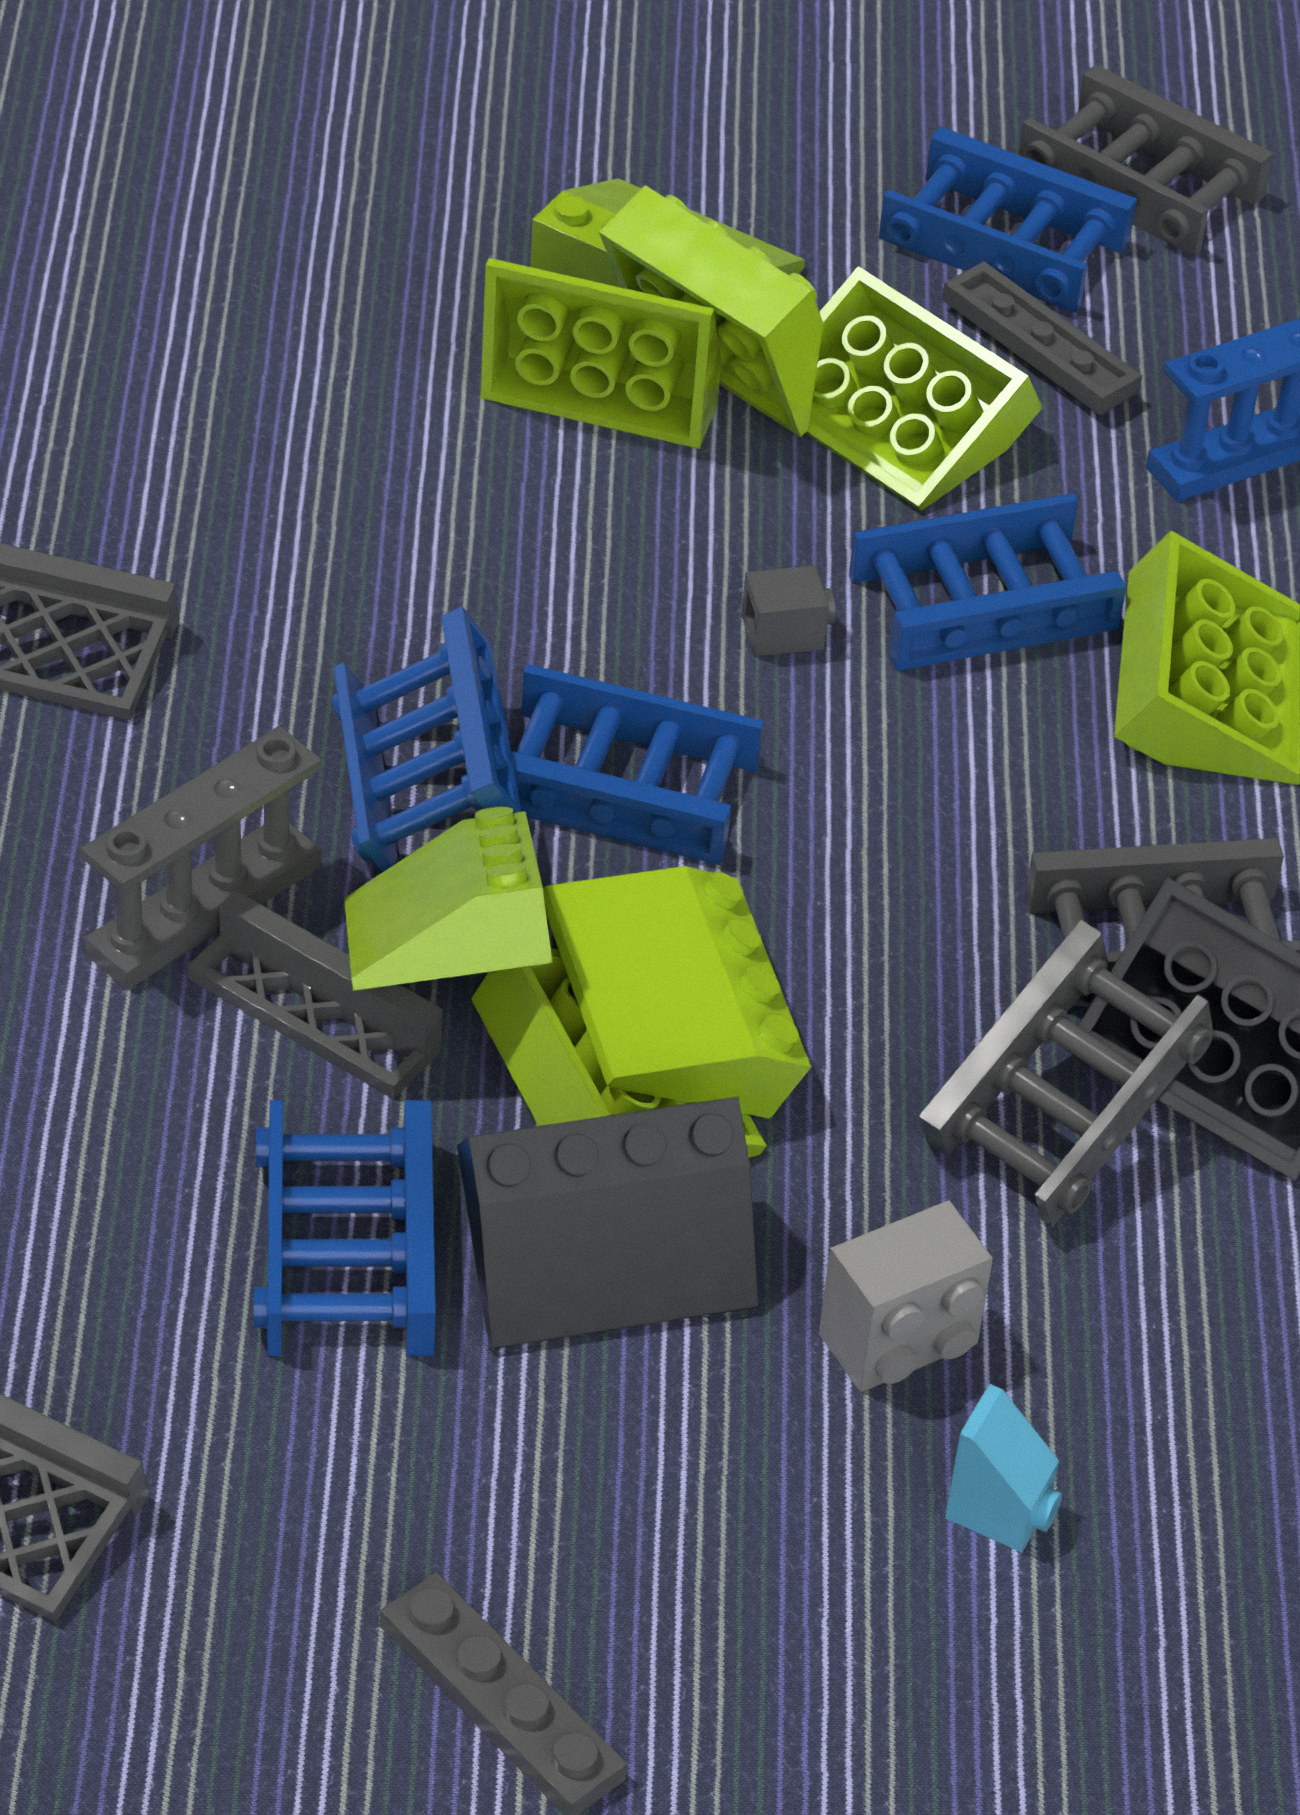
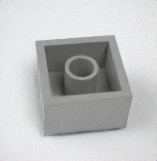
M950 1200L831 1247L819 1335L860 1393L883 1383L894 1384L900 1382L914 1370L940 1359L957 1358L966 1353L972 1346L978 1344L993 1258Z

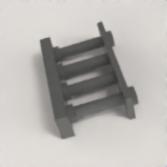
M1097 64L1084 73L1078 112L1056 130L1029 117L1023 122L1019 148L1020 156L1137 198L1133 225L1193 256H1196L1201 251L1208 210L1224 196L1230 193L1254 206L1266 195L1274 154ZM1095 125L1118 137L1100 153L1077 142L1080 137ZM1138 148L1163 159L1145 175L1120 164ZM1183 170L1207 182L1190 198L1166 187Z
M279 725L81 847L80 857L115 886L116 918L84 937L85 955L125 990H129L220 931L219 904L235 890L262 905L320 868L322 849L289 823V789L322 769V759ZM264 806V825L241 839V819ZM215 836V856L192 869L191 851ZM166 867V886L142 901L141 882Z
M1278 838L1032 853L1025 892L1029 914L1057 912L1064 940L1080 920L1086 922L1083 911L1119 909L1127 941L1129 942L1146 913L1145 907L1151 905L1164 881L1169 877L1212 903L1242 901L1248 924L1300 954V940L1280 941L1268 900L1275 898L1284 858ZM1123 951L1106 952L1108 959L1107 971L1111 972ZM1093 992L1089 995L1081 994L1072 1007H1090L1097 995Z
M1080 920L919 1115L927 1143L948 1157L960 1141L967 1143L972 1140L1039 1185L1040 1188L1035 1193L1040 1217L1051 1228H1053L1065 1212L1072 1214L1080 1208L1091 1191L1092 1178L1187 1062L1190 1064L1196 1063L1204 1055L1211 1044L1214 1034L1209 1003L1198 994L1179 1017L1107 971L1108 959L1103 935L1083 920ZM1092 992L1162 1037L1140 1066L1067 1019V1011L1081 994L1089 995ZM1052 1041L1122 1087L1099 1116L1027 1069V1060L1042 1042L1044 1044H1049ZM1014 1091L1081 1136L1058 1166L986 1118V1110L1001 1092L1009 1093Z

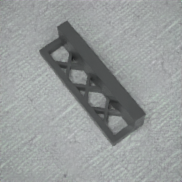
M237 890L219 904L220 936L187 965V978L392 1099L405 1089L441 1053L442 1008L400 984L353 991L348 954ZM229 955H232L251 966L253 974L226 976L215 970V968ZM291 989L303 997L304 1004L277 1006L265 999L264 991ZM342 1019L354 1026L355 1034L328 1036L317 1029L316 1021ZM394 1049L406 1056V1058L390 1072L369 1060L368 1051Z

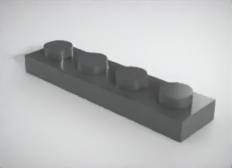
M985 261L944 283L942 300L1097 414H1104L1140 392L1142 375Z
M437 1572L380 1610V1627L563 1815H579L626 1780L627 1763Z

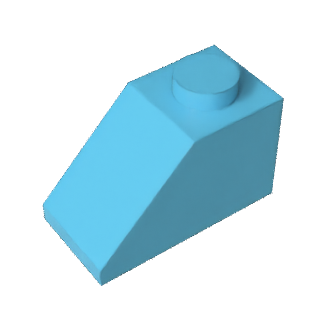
M990 1383L959 1436L945 1519L1022 1553L1035 1529L1046 1532L1059 1509L1063 1494L1053 1489L1059 1460L1004 1390Z

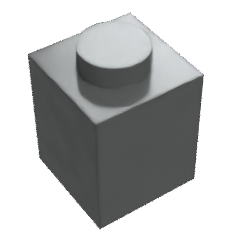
M815 565L745 572L741 617L754 657L824 649L826 628L828 624H834L836 608L833 592L830 588L823 589Z

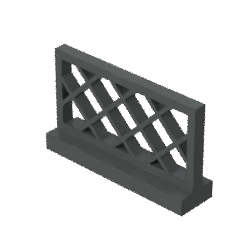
M0 543V607L11 602L30 605L35 610V613L7 625L0 615V645L6 643L15 660L0 666V690L131 721L166 637L173 638L180 621L175 583ZM72 615L89 619L93 626L64 638L54 622ZM44 626L54 643L25 655L15 638ZM127 628L149 633L145 642L123 652L112 637L113 634ZM102 640L111 657L82 668L73 652ZM63 656L73 672L58 680L49 681L38 678L34 668ZM136 663V665H135V667H134V670H133L130 665H133V664ZM121 670L128 681L122 698L97 692L91 683Z
M0 1394V1457L3 1458L0 1459V1477L27 1470L41 1477L45 1492L44 1494L3 1505L0 1495V1529L6 1549L5 1552L0 1553V1570L10 1568L12 1577L0 1572V1596L56 1623L125 1516L128 1514L136 1517L150 1496L141 1461ZM50 1482L62 1487V1489L52 1491ZM87 1499L105 1508L94 1527L63 1534L57 1507ZM49 1510L56 1537L14 1549L7 1521ZM78 1549L75 1556L70 1561L68 1551ZM61 1554L65 1571L49 1595L22 1582L18 1565Z

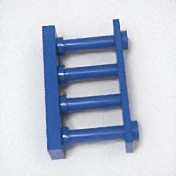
M940 126L930 141L925 180L928 182L914 199L889 189L883 195L878 237L881 240L963 271H967L985 261L1033 297L1077 313L1081 307L1088 265L1084 261L1096 245L1122 253L1130 242L1137 198ZM948 190L976 199L963 217L935 207ZM997 208L1025 217V220L1013 235L985 226ZM1047 226L1075 236L1062 254L1034 244Z
M1300 318L1164 363L1163 372L1188 398L1181 439L1149 450L1146 469L1176 502L1300 461ZM1282 377L1276 408L1254 415L1259 385ZM1234 393L1228 424L1206 431L1211 401Z
M1070 493L854 532L849 568L850 580L852 583L881 578L897 610L894 611L889 657L896 671L1119 630L1126 585L1118 571L1088 576L1071 546L1078 506L1076 495ZM1046 548L1063 581L1033 586L1016 554ZM991 558L1008 591L977 596L961 564ZM936 568L953 601L921 606L905 574Z
M463 606L441 616L445 642L439 645L440 652L364 687L344 662L333 667L337 693L332 695V704L342 724L356 826L351 828V837L361 858L366 862L373 860L382 872L399 862L396 847L397 841L468 808L473 807L479 811L490 807L503 806L512 808L513 813L521 812L492 643ZM451 674L452 686L447 688V695L378 727L377 708ZM458 717L460 729L454 732L453 740L385 771L382 752ZM463 762L466 763L467 774L462 776V784L392 816L390 796Z
M527 664L523 671L521 715L530 717V720L516 752L511 751L521 812L525 811L527 818L721 865L727 849L731 805L719 801L732 767L752 772L757 771L760 761L764 721ZM555 724L590 732L576 766L540 758ZM614 738L649 746L635 781L600 773ZM673 752L708 761L695 796L659 787Z
M270 1100L269 1127H256V1168H269L268 1287H254L253 1312L254 1328H267V1356H281L282 1321H392L393 1328H406V1356H434L436 1305L431 1100H404V1127H391V1134H283V1100ZM283 1161H390L391 1168H404V1179H391V1186H283ZM283 1213H391V1220H404L405 1232H392V1239H282ZM282 1267H392V1274H405V1286H393L392 1293H282Z

